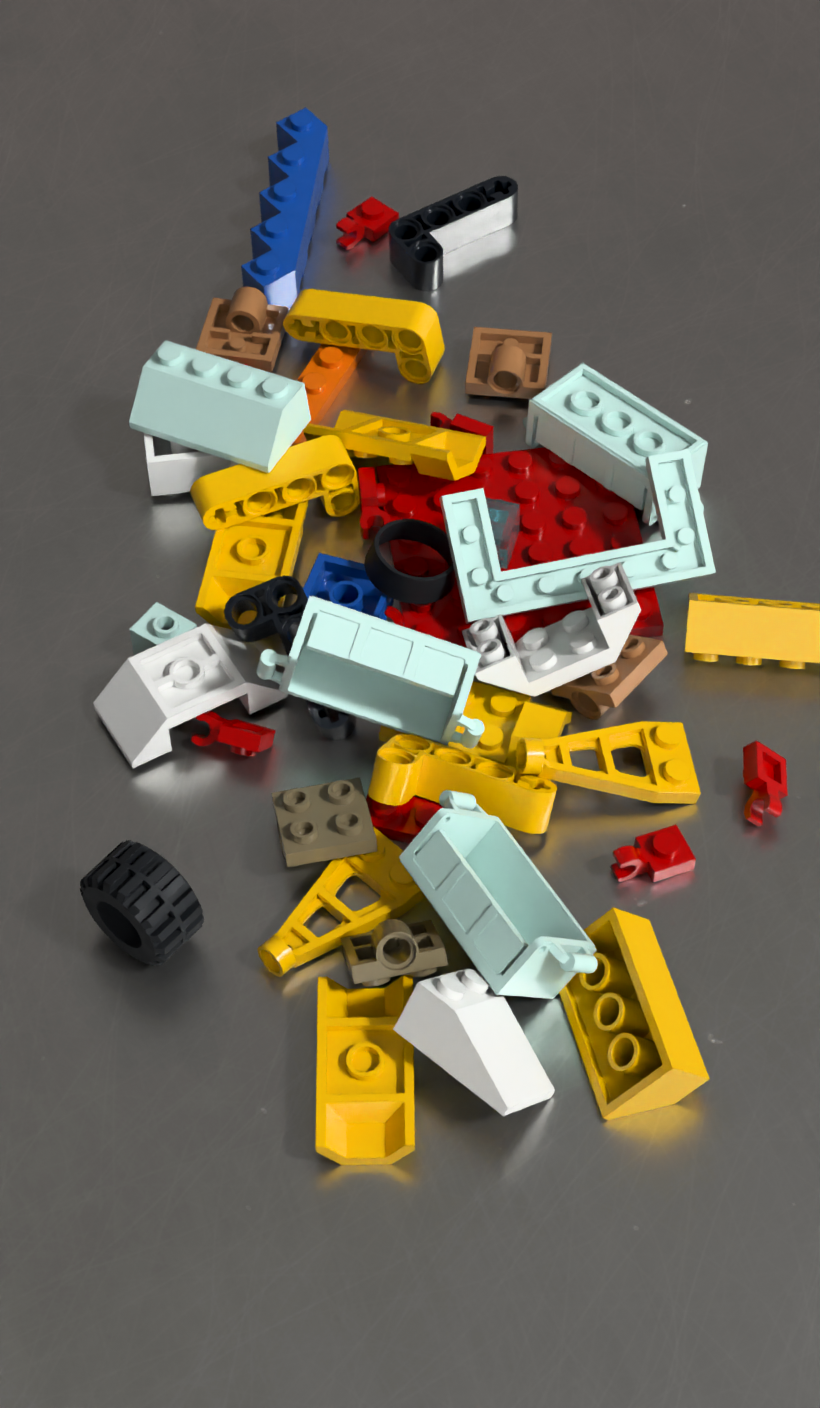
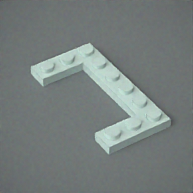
M689 449L648 456L645 459L662 540L502 572L484 489L480 488L441 496L439 499L466 624L483 618H493L500 614L508 616L589 600L581 579L591 575L594 570L602 566H612L621 562L633 591L715 574L714 561Z

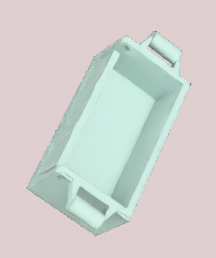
M581 363L529 400L528 416L523 419V425L526 428L525 444L531 448H535L539 444L543 445L564 459V461L575 466L602 484L603 487L616 493L638 509L642 510L644 508L643 522L649 526L658 519L645 459L648 456L689 449L697 488H700L708 442L586 364Z
M309 596L289 656L277 654L271 649L264 650L260 655L256 671L257 675L261 679H270L280 684L279 690L281 692L406 734L417 735L444 745H448L449 742L460 743L464 747L471 749L477 745L485 729L481 720L470 719L462 715L481 657L479 652L315 596ZM276 665L285 667L284 673L275 671ZM457 725L465 728L463 734L455 731Z
M444 790L439 797V803L443 808L434 814L399 856L400 862L496 995L554 999L576 973L590 974L597 969V959L593 956L597 951L596 946L499 817L488 815L476 803V798L472 794Z

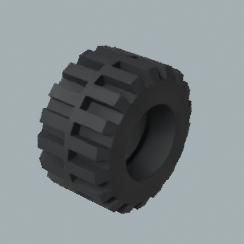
M131 840L121 842L80 881L81 896L90 915L100 929L124 952L148 965L161 966L204 923L201 905L185 878L164 857L141 843H135Z

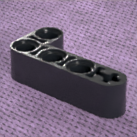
M492 177L393 221L389 226V257L392 265L415 289L420 291L436 290L443 283L444 254L503 229L516 221L518 184L510 177Z
M279 576L232 596L225 605V619L235 635L245 642L259 641L278 633L286 654L289 656L308 598L298 580L291 576ZM284 595H297L296 601L290 607L282 608L277 606L278 601ZM252 610L257 612L255 619L251 623L245 625L238 624L239 617L245 611ZM305 700L311 716L323 736L332 740H342L352 734L357 722L355 716L338 711L339 720L331 723L330 714L326 706Z

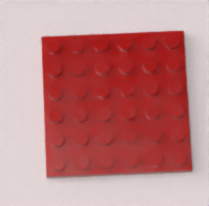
M546 447L482 454L475 472L456 481L419 474L414 463L411 465L392 464L377 466L378 483H384L386 506L382 509L390 515L391 522L400 519L421 520L435 525L446 533L439 498L443 495L483 488L501 572L643 544L634 505L603 487L602 484L575 466L570 465ZM411 540L388 541L392 566L404 574L415 577H432L442 574L449 568L446 560L437 551L425 544ZM456 579L451 592L436 602L410 604L399 601L400 612L404 619V627L415 631L421 630L430 636L467 648L462 631L470 628L473 623L466 624ZM649 587L634 590L633 592L641 611L630 635L647 638L663 636L664 624L655 588ZM589 600L503 616L516 643L532 629L547 627L563 620L571 612L584 611L592 606Z

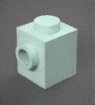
M156 602L129 629L133 654L141 653L196 628L197 624Z

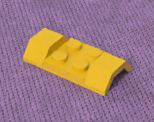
M342 410L334 428L308 423L303 430L307 441L326 435L338 436L350 458L354 456L374 458L378 455L389 457V462L392 464L411 465L414 463L419 474L453 481L475 472L486 445V436L350 410Z
M309 500L215 531L195 605V611L211 625L231 629L225 619L224 609L232 596L279 576L292 577L303 535V523ZM286 595L278 601V607L283 608ZM252 610L245 611L239 617L238 624L245 625L251 623L255 619L257 612Z
M473 681L462 715L470 719L481 720L485 726L484 732L474 748H466L462 744L449 742L447 746L517 769L516 748L519 739L540 738L545 740L560 737L565 724H570L572 712L532 702L530 695ZM381 725L379 740L387 742L397 734L406 733ZM458 725L455 729L456 732L462 734L465 730L464 727Z
M403 975L385 988L349 989L327 976L318 977L315 1148L317 1153L340 1165H391L415 1150L414 1046L393 1030L413 992V976Z

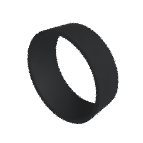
M400 519L387 523L378 531L365 556V571L372 584L385 595L401 602L410 604L436 602L447 596L455 584L456 575L447 534L435 525L425 521ZM392 540L416 541L437 551L446 560L449 568L442 574L432 577L407 575L396 570L386 562L380 553L379 545Z

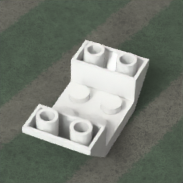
M621 562L612 566H602L594 570L591 575L581 579L592 606L591 608L584 611L571 612L563 620L547 627L532 629L516 643L502 614L493 618L480 619L473 623L470 628L463 630L462 633L467 648L481 654L475 673L477 679L535 697L616 662L641 611Z
M205 623L127 658L93 702V706L133 769L172 751L169 729L236 698H239L248 713L252 714L288 697V694L279 690L280 684L270 679H261L257 675L256 671L261 653L253 642L242 641L231 629Z

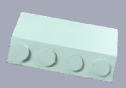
M165 340L143 366L129 425L131 429L269 473L311 421L305 383Z

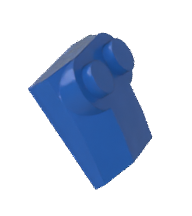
M322 553L318 554L303 587L307 598L315 596L383 620L388 618L384 614L386 607L393 606L394 603L393 598L385 595L372 584L366 574L363 563Z

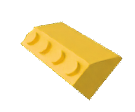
M689 593L685 652H692L693 659L698 661L717 662L719 655L736 656V663L762 665L763 658L780 660L779 667L805 669L806 662L820 663V603Z
M613 907L584 929L597 949L593 954L597 959V969L590 974L576 973L559 992L603 1119L607 1120L673 1105L710 1079L650 920Z

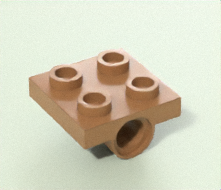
M253 287L238 288L234 292L232 300L213 298L196 350L241 364H248V366L260 370L273 372L285 333L283 321L289 312V308L268 304L266 296L260 290Z
M474 327L465 381V394L532 399L546 389L552 333Z
M629 634L616 662L551 690V693L554 696L569 698L580 714L588 719L598 720L610 707L616 708L668 655V652L662 640Z

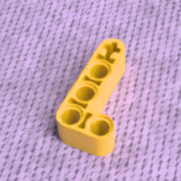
M304 289L299 292L283 321L286 332L291 337L300 341L395 353L400 374L406 380L415 384L429 382L445 351L436 311L429 305L417 301Z
M336 435L321 436L289 447L269 473L237 464L200 477L190 488V494L205 527L211 530L224 529L316 497H320L327 514L332 517L346 516L352 513L360 503L356 469L341 439Z
M397 734L381 746L376 753L368 794L369 797L379 803L398 806L407 803L414 795L439 803L440 794L444 790L468 793L475 796L476 803L488 815L498 816L505 826L526 833L541 834L547 831L557 786L550 780L540 778L537 775L520 774L516 768L417 735Z

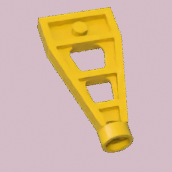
M640 721L545 740L540 738H520L517 744L516 766L520 774H537L540 778L651 803L696 804L701 794L682 722ZM630 746L639 748L647 776L639 777L616 770L611 751ZM594 750L600 771L572 766L569 752Z
M373 826L377 840V852L333 859L278 932L257 948L258 955L267 969L274 975L282 977L291 968H297L341 946V938L370 932L380 922L396 919L404 915L426 897L400 862L399 856L403 853V850ZM358 876L381 897L377 902L363 909L353 911L336 898V893L349 877ZM323 907L339 920L341 924L325 935L316 937L304 926V923L317 909Z

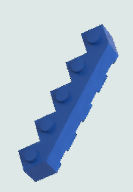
M306 107L276 122L278 152L268 157L270 187L259 192L261 223L250 228L253 260L241 266L243 287H253L260 290L266 296L267 302L270 305L286 306L288 308H291L300 292L301 278L304 277L308 259V247L310 241H312L316 223V211L318 205H320L324 187V175L329 164L328 126Z

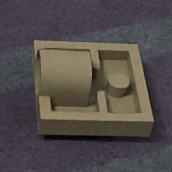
M360 777L271 793L283 859L286 860L287 867L377 852L376 835Z
M388 919L380 922L371 932L341 938L343 956L354 984L362 983L365 986H378L390 981V977L409 973L413 977H422L433 974L437 971V967L448 965L445 946L432 920L405 924L397 919Z

